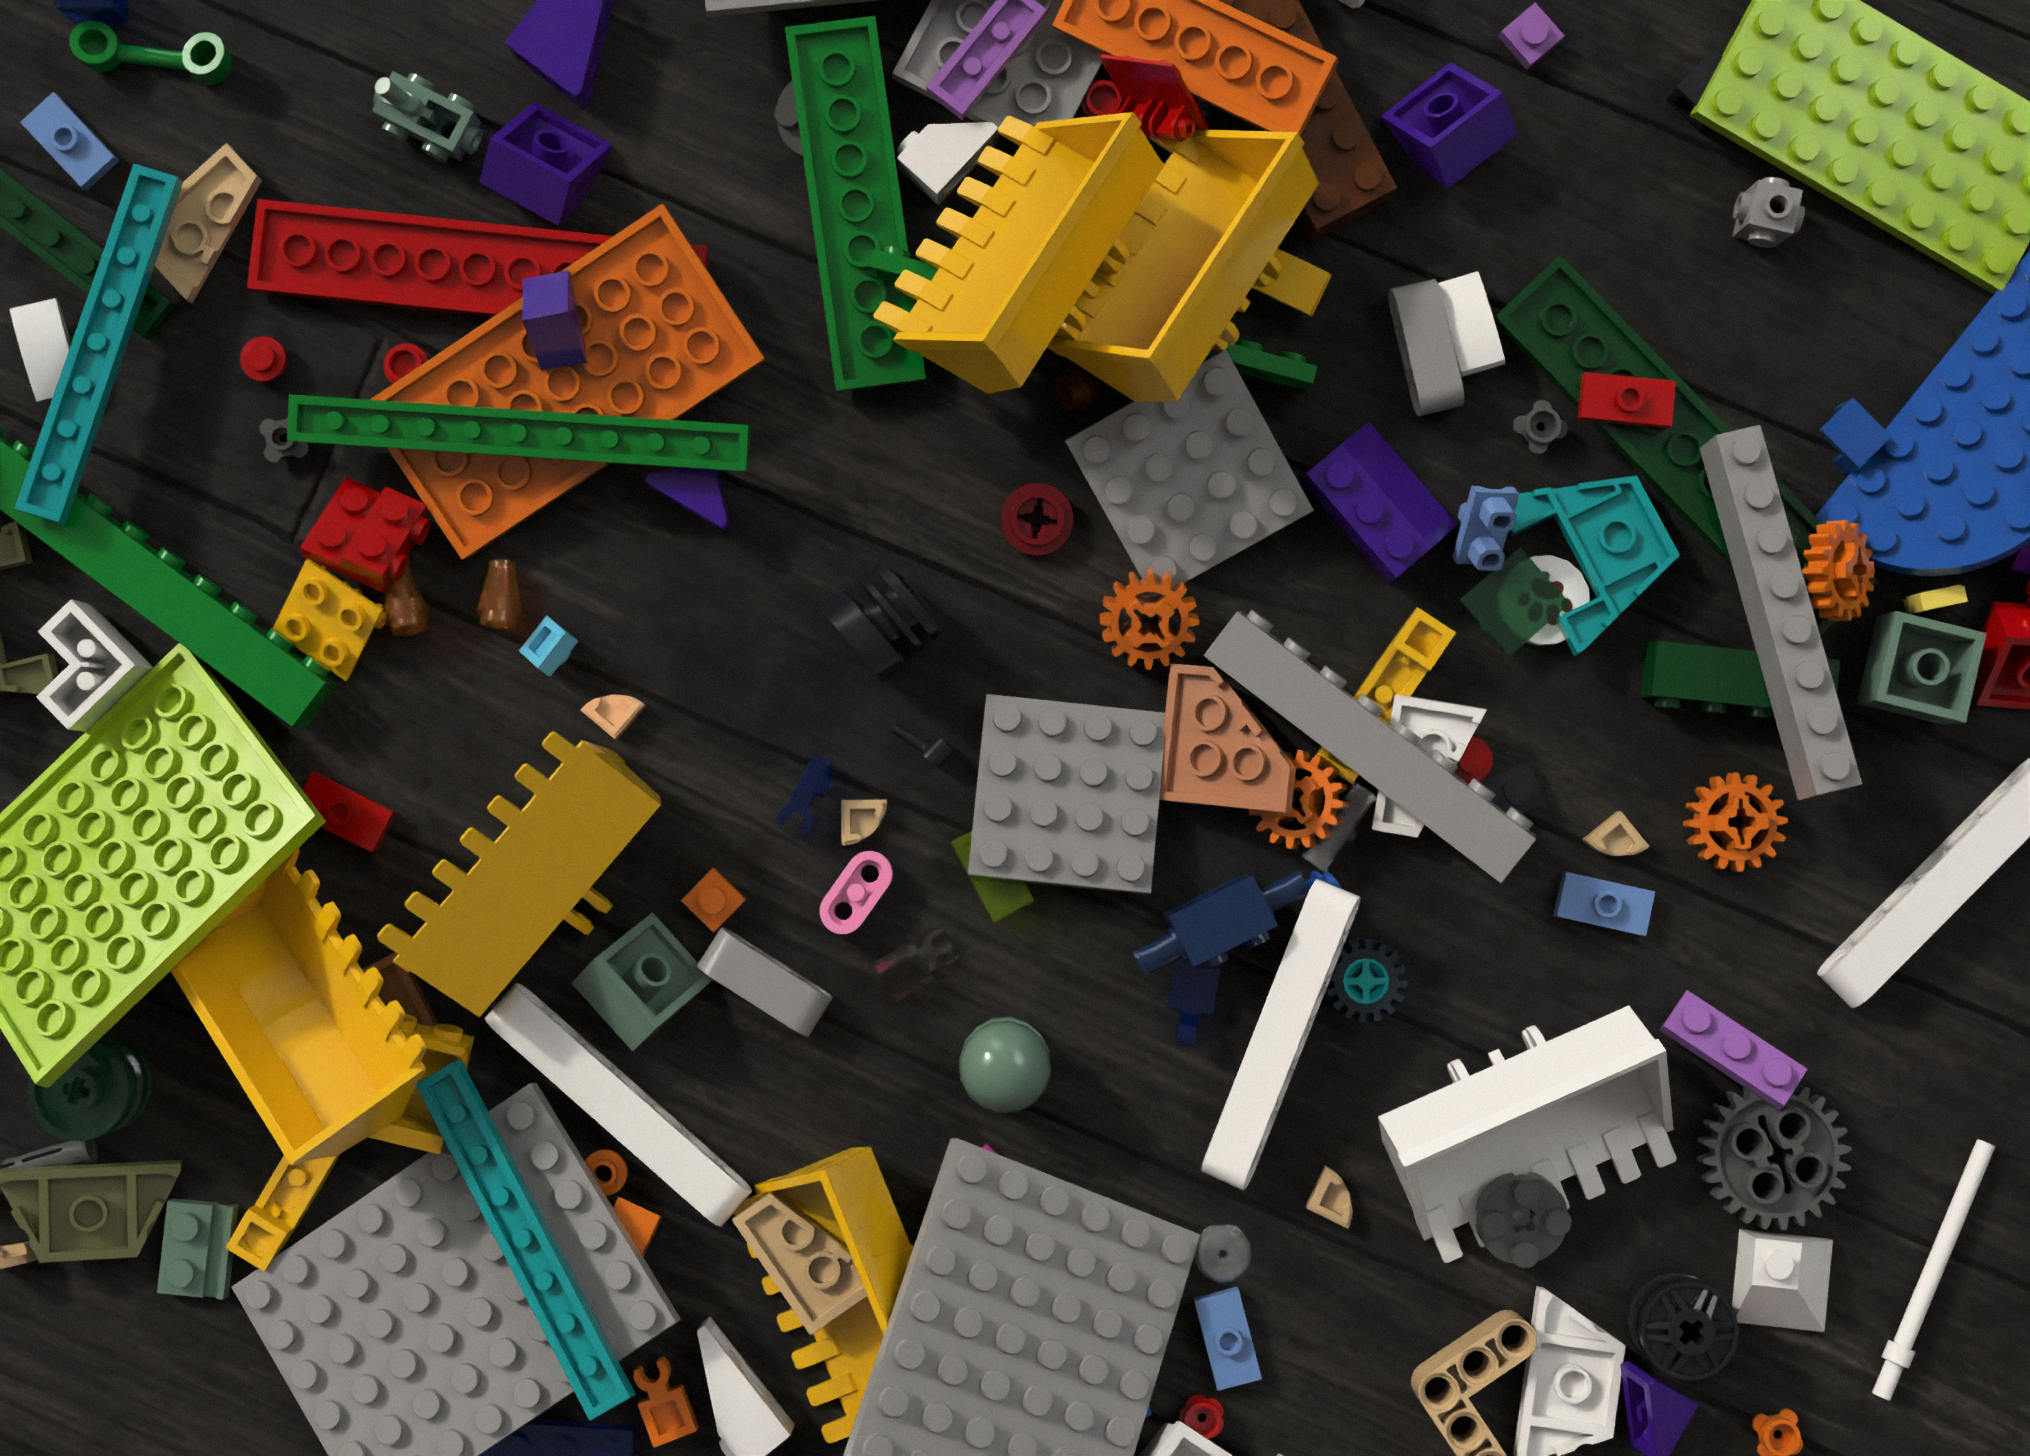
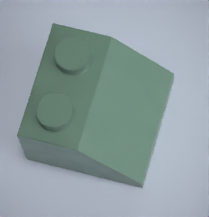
M652 912L594 958L572 982V985L624 1043L634 1051L710 984L713 979L697 967L698 962Z

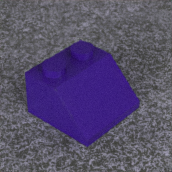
M1452 62L1381 115L1385 126L1420 170L1447 189L1463 179L1467 173L1489 156L1498 152L1507 142L1519 134L1503 92Z
M533 102L490 138L479 183L496 191L500 196L510 199L536 213L538 217L559 226L581 205L610 154L613 144L537 102Z

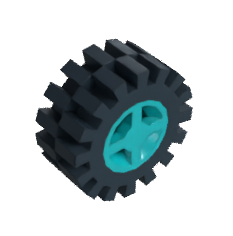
M1352 939V941L1344 943L1324 997L1334 1010L1349 1019L1366 1023L1370 1020L1375 1022L1382 1020V1016L1386 1014L1391 1015L1395 1011L1394 1007L1396 1004L1402 1003L1405 997L1402 995L1403 989H1407L1408 981L1404 979V973H1406L1405 966L1399 961L1400 957L1398 954L1388 948L1387 945L1371 939Z

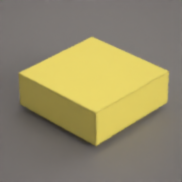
M1959 584L1906 596L1903 602L1906 613L1913 614L1968 602L1965 586Z

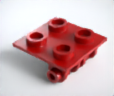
M1100 55V60L1125 101L1122 107L1117 109L1114 114L1133 112L1142 123L1140 128L1146 137L1152 136L1158 139L1164 138L1183 142L1186 138L1193 136L1195 129L1207 130L1209 128L1199 109L1198 103L1192 97L1181 77L1180 70L1174 63L1165 60L1138 59L1131 56Z

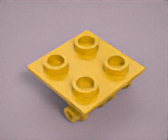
M308 558L273 628L294 643V647L306 655L314 657L328 667L331 672L347 681L374 628L381 629L387 622L389 614L384 612V605L381 603L375 604L363 596L360 589H353L350 582L347 580L341 581L329 573V568L323 565L319 566Z

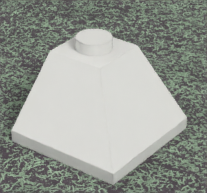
M1739 1229L1732 1307L1736 1312L1738 1323L1824 1332L1833 1240Z

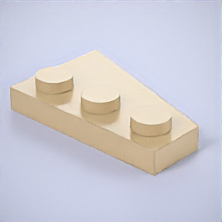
M227 143L183 182L155 263V267L190 303L194 302L262 182L259 176Z
M773 1191L763 1196L732 1219L810 1335L867 1296L848 1248Z

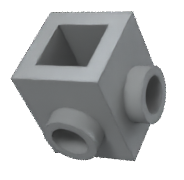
M1766 177L1756 181L1745 192H1741L1736 200L1733 211V218L1736 219L1732 237L1748 240L1750 244L1758 247H1777L1793 235V233H1797L1802 225L1805 215V207L1800 206L1803 190L1789 187L1790 183L1781 178Z

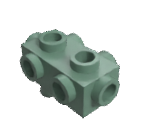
M392 71L389 78L382 77L376 82L372 112L384 123L381 130L404 143L407 142L409 136L423 142L421 150L443 163L447 162L449 156L461 162L465 153L472 155L476 152L481 143L483 131L479 129L481 121L473 112L475 106L453 93H450L448 99L433 91L435 86L414 73H410L408 78ZM450 126H455L450 138H446L444 136L445 130Z

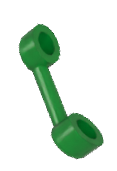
M85 21L78 24L72 30L69 37V46L73 54L88 69L96 72L113 70L122 62L186 70L200 84L214 85L223 81L229 75L232 68V55L229 49L216 34L210 32L198 33L191 37L185 44L183 51L122 44L116 33L108 25L99 21Z

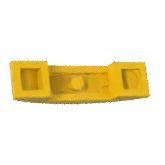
M1417 607L1381 655L1354 697L1358 699L1362 693L1368 696L1384 709L1380 717L1390 724L1395 694L1412 695L1427 671H1430L1456 632ZM1321 746L1317 755L1326 758L1325 767L1333 766L1338 768L1340 771L1338 775L1353 784L1359 774Z
M340 1154L335 1157L305 1160L300 1165L292 1166L284 1155L255 1205L246 1211L225 1248L265 1272L273 1258L279 1254L302 1220Z

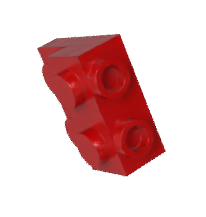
M345 477L300 546L301 555L385 593L393 579L398 581L404 575L409 563L408 555L414 545H421L429 534L431 520L428 519L427 504L385 486L382 492H379Z

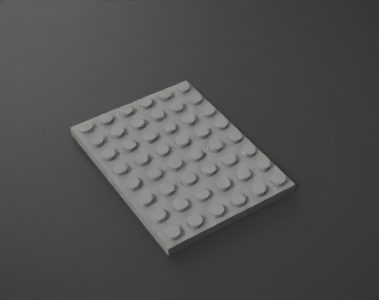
M528 1084L491 1109L489 1114L618 1361H621L679 1322L681 1318L538 1084ZM447 1145L441 1154L428 1152L273 1258L265 1272L258 1268L232 1286L234 1293L328 1456H479L574 1392Z
M951 1138L843 1456H1134L1200 1234L966 1141Z

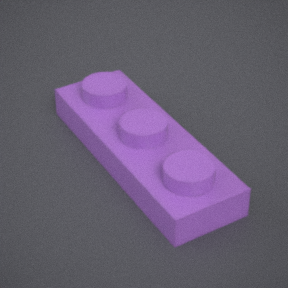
M996 0L927 85V93L963 120L1045 19L1047 9L1035 0Z
M1688 990L1683 994L1659 1030L1778 1110L1785 1106L1808 1070Z

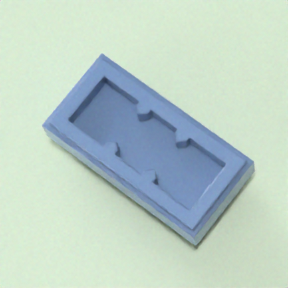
M54 92L20 122L77 184L86 191L120 161L60 96Z
M1563 872L1553 916L1646 936L1655 891Z
M1238 1287L1193 1298L1217 1391L1261 1380L1262 1377Z

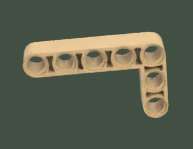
M1502 1310L1493 1314L1422 1362L1412 1374L1411 1386L1415 1395L1456 1456H1507L1469 1400V1397L1527 1359L1535 1350L1537 1335L1534 1328L1521 1315L1512 1310ZM1519 1325L1521 1327L1519 1340L1512 1345L1502 1344L1504 1330L1509 1326ZM1473 1351L1483 1352V1362L1478 1369L1467 1371L1463 1368L1464 1359L1469 1353ZM1435 1377L1444 1378L1446 1386L1439 1395L1428 1396L1425 1394L1426 1384ZM1461 1416L1471 1418V1426L1466 1433L1461 1435L1451 1433L1452 1423Z

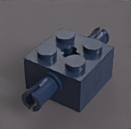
M1299 870L1263 888L1257 884L1253 875L1244 873L1164 912L1163 915L1170 927L1168 929L1169 934L1132 952L1144 977L1180 959L1183 962L1187 961L1193 967L1200 965L1204 970H1208L1228 960L1229 956L1226 951L1238 945L1245 947L1247 950L1269 940L1271 936L1268 930L1278 926L1274 919V913L1307 897L1309 889Z

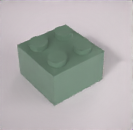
M1899 611L1878 615L1856 704L1942 725L1966 723L1987 633Z

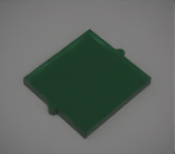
M1518 548L1504 560L1502 569L1489 573L1459 600L1480 624V632H1487L1508 657L1570 604L1549 581V573L1547 571L1542 572L1521 548Z

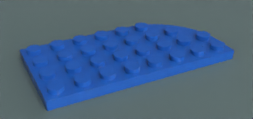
M2030 251L2017 265L2005 288L2002 291H1996L1885 429L1892 437L1859 469L1850 472L1815 516L1822 524H1826V521L1849 520V523L1859 524V533H1866L1867 535L1865 548L1872 549L1873 551L1869 561H1874L1875 567L1916 576L1960 574L2001 561L2030 543Z

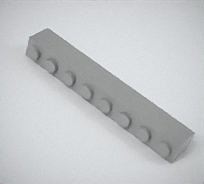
M1761 425L1715 435L1699 449L1798 800L1807 799L1861 785L1862 781Z
M1251 610L1246 615L1242 611H1237L1203 656L1501 883L1536 840L1535 834L1529 830L1534 823L1513 807H1510L1505 812L1495 805L1492 800L1496 794L1477 779L1473 778L1468 784L1457 776L1454 772L1459 766L1440 751L1436 750L1432 756L1417 745L1421 737L1400 721L1395 727L1380 717L1384 709L1368 696L1362 693L1356 699L1344 690L1343 687L1347 681L1334 670L1325 665L1319 671L1306 661L1310 653L1293 639L1288 637L1283 643L1273 636L1270 630L1274 625L1259 613Z

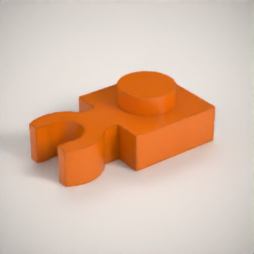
M664 1356L660 1357L656 1362L660 1371V1377L657 1379L648 1378L642 1365L637 1366L634 1370L636 1385L641 1390L647 1392L649 1396L641 1399L637 1405L653 1448L696 1432L699 1428L684 1385L680 1384L670 1388L668 1380L671 1375V1366Z

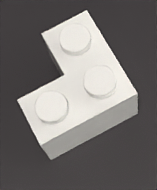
M71 599L38 631L69 665L36 697L68 730L86 732L153 668L119 631L89 603Z

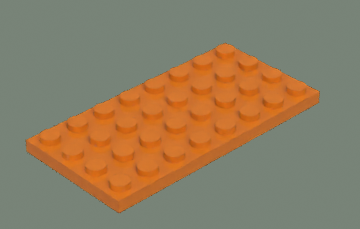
M662 203L562 270H569L571 274L588 363L542 371L522 321V297L370 400L677 420L766 361V358L666 206ZM387 448L422 501L427 504L428 510L462 560H467L611 464L605 462Z

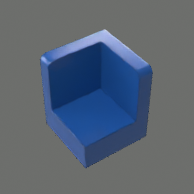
M1854 398L1839 404L1832 411L1834 415L1820 428V433L1840 453L1832 463L1844 475L1859 469L1892 437Z

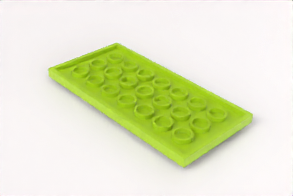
M1752 0L1690 116L1993 295L1997 290L2002 291L2008 284L2030 242V101L1860 0Z

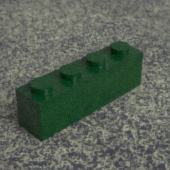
M1665 641L1645 644L1640 698L1655 699L1654 707L1682 710L1684 702L1700 704L1699 712L1728 714V707L1745 709V717L1773 719V709L1756 651ZM1827 659L1837 693L1840 660Z

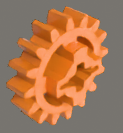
M1849 520L1826 521V524H1818L1816 526L1817 534H1810L1808 537L1812 548L1811 550H1804L1803 555L1808 560V564H1804L1802 573L1804 580H1809V583L1806 585L1807 591L1813 595L1811 599L1812 609H1819V618H1828L1829 621H1851L1852 617L1861 616L1860 607H1868L1869 605L1866 592L1873 591L1874 586L1869 581V578H1874L1875 572L1874 561H1869L1873 551L1872 549L1865 548L1867 535L1866 533H1859V524L1849 523Z
M1147 569L1145 579L1139 580L1132 571L1129 573V585L1124 586L1115 581L1113 589L1117 596L1115 598L1104 596L1103 606L1110 610V612L1099 614L1100 624L1110 626L1102 632L1104 642L1115 640L1112 646V654L1117 657L1127 652V664L1131 667L1138 658L1144 659L1146 670H1151L1153 659L1160 658L1161 663L1165 667L1169 666L1168 654L1174 652L1176 655L1183 657L1185 651L1182 642L1194 643L1196 639L1195 633L1188 628L1199 625L1198 614L1189 612L1197 606L1194 596L1182 598L1187 591L1186 584L1182 581L1174 587L1171 586L1172 577L1169 572H1165L1160 580H1156L1153 570ZM1144 592L1159 593L1156 597L1140 595V593ZM1124 607L1126 613L1130 616V620L1124 624V629L1121 631L1118 621L1120 612ZM1178 608L1179 623L1174 631L1169 623V618L1174 614V610ZM1140 612L1150 618L1156 614L1158 626L1156 624L1153 625L1149 621L1142 624ZM1142 643H1157V645H1153V646H1143V645H1141V644H1142Z
M1298 750L1294 760L1290 752L1284 751L1296 767V770H1307L1312 773L1310 777L1305 776L1301 781H1298L1295 777L1294 791L1304 793L1299 799L1302 809L1292 807L1291 814L1251 809L1248 812L1249 815L1262 818V821L1256 827L1258 832L1266 833L1272 830L1269 842L1280 845L1286 838L1285 843L1288 849L1297 850L1300 841H1302L1305 848L1312 849L1316 847L1315 836L1328 841L1332 838L1328 829L1330 824L1343 825L1344 822L1336 816L1338 809H1347L1349 807V803L1339 800L1338 794L1348 789L1347 784L1334 782V779L1340 772L1338 768L1330 766L1323 769L1326 763L1325 757L1316 754L1310 761L1308 751ZM1293 792L1292 805L1295 804V802L1297 801L1296 797L1294 796L1295 792ZM1325 795V805L1323 811H1321L1322 797ZM1296 818L1306 828L1290 830L1283 825L1291 823Z
M1735 772L1727 773L1726 784L1720 776H1713L1709 778L1711 790L1706 787H1697L1694 790L1700 801L1698 803H1686L1685 807L1689 811L1694 812V818L1683 821V826L1694 828L1695 834L1687 839L1688 845H1702V849L1697 856L1700 860H1707L1715 856L1713 860L1714 868L1724 869L1729 862L1732 871L1743 872L1745 861L1751 868L1761 867L1760 854L1765 857H1775L1776 852L1771 847L1772 841H1785L1786 837L1777 832V825L1788 823V818L1777 816L1776 810L1784 804L1783 800H1770L1768 798L1773 790V786L1765 784L1756 788L1757 776L1746 775L1741 783L1739 773ZM1749 797L1756 802L1761 813L1749 804ZM1719 798L1720 805L1711 815H1708L1712 804ZM1741 817L1742 825L1729 827V818ZM1762 829L1760 837L1751 846V839ZM1709 831H1712L1721 839L1722 848L1714 842Z

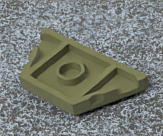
M183 1160L0 1169V1188L13 1209L11 1213L18 1226L27 1233L29 1245L39 1263L133 1258L139 1256L183 1168Z

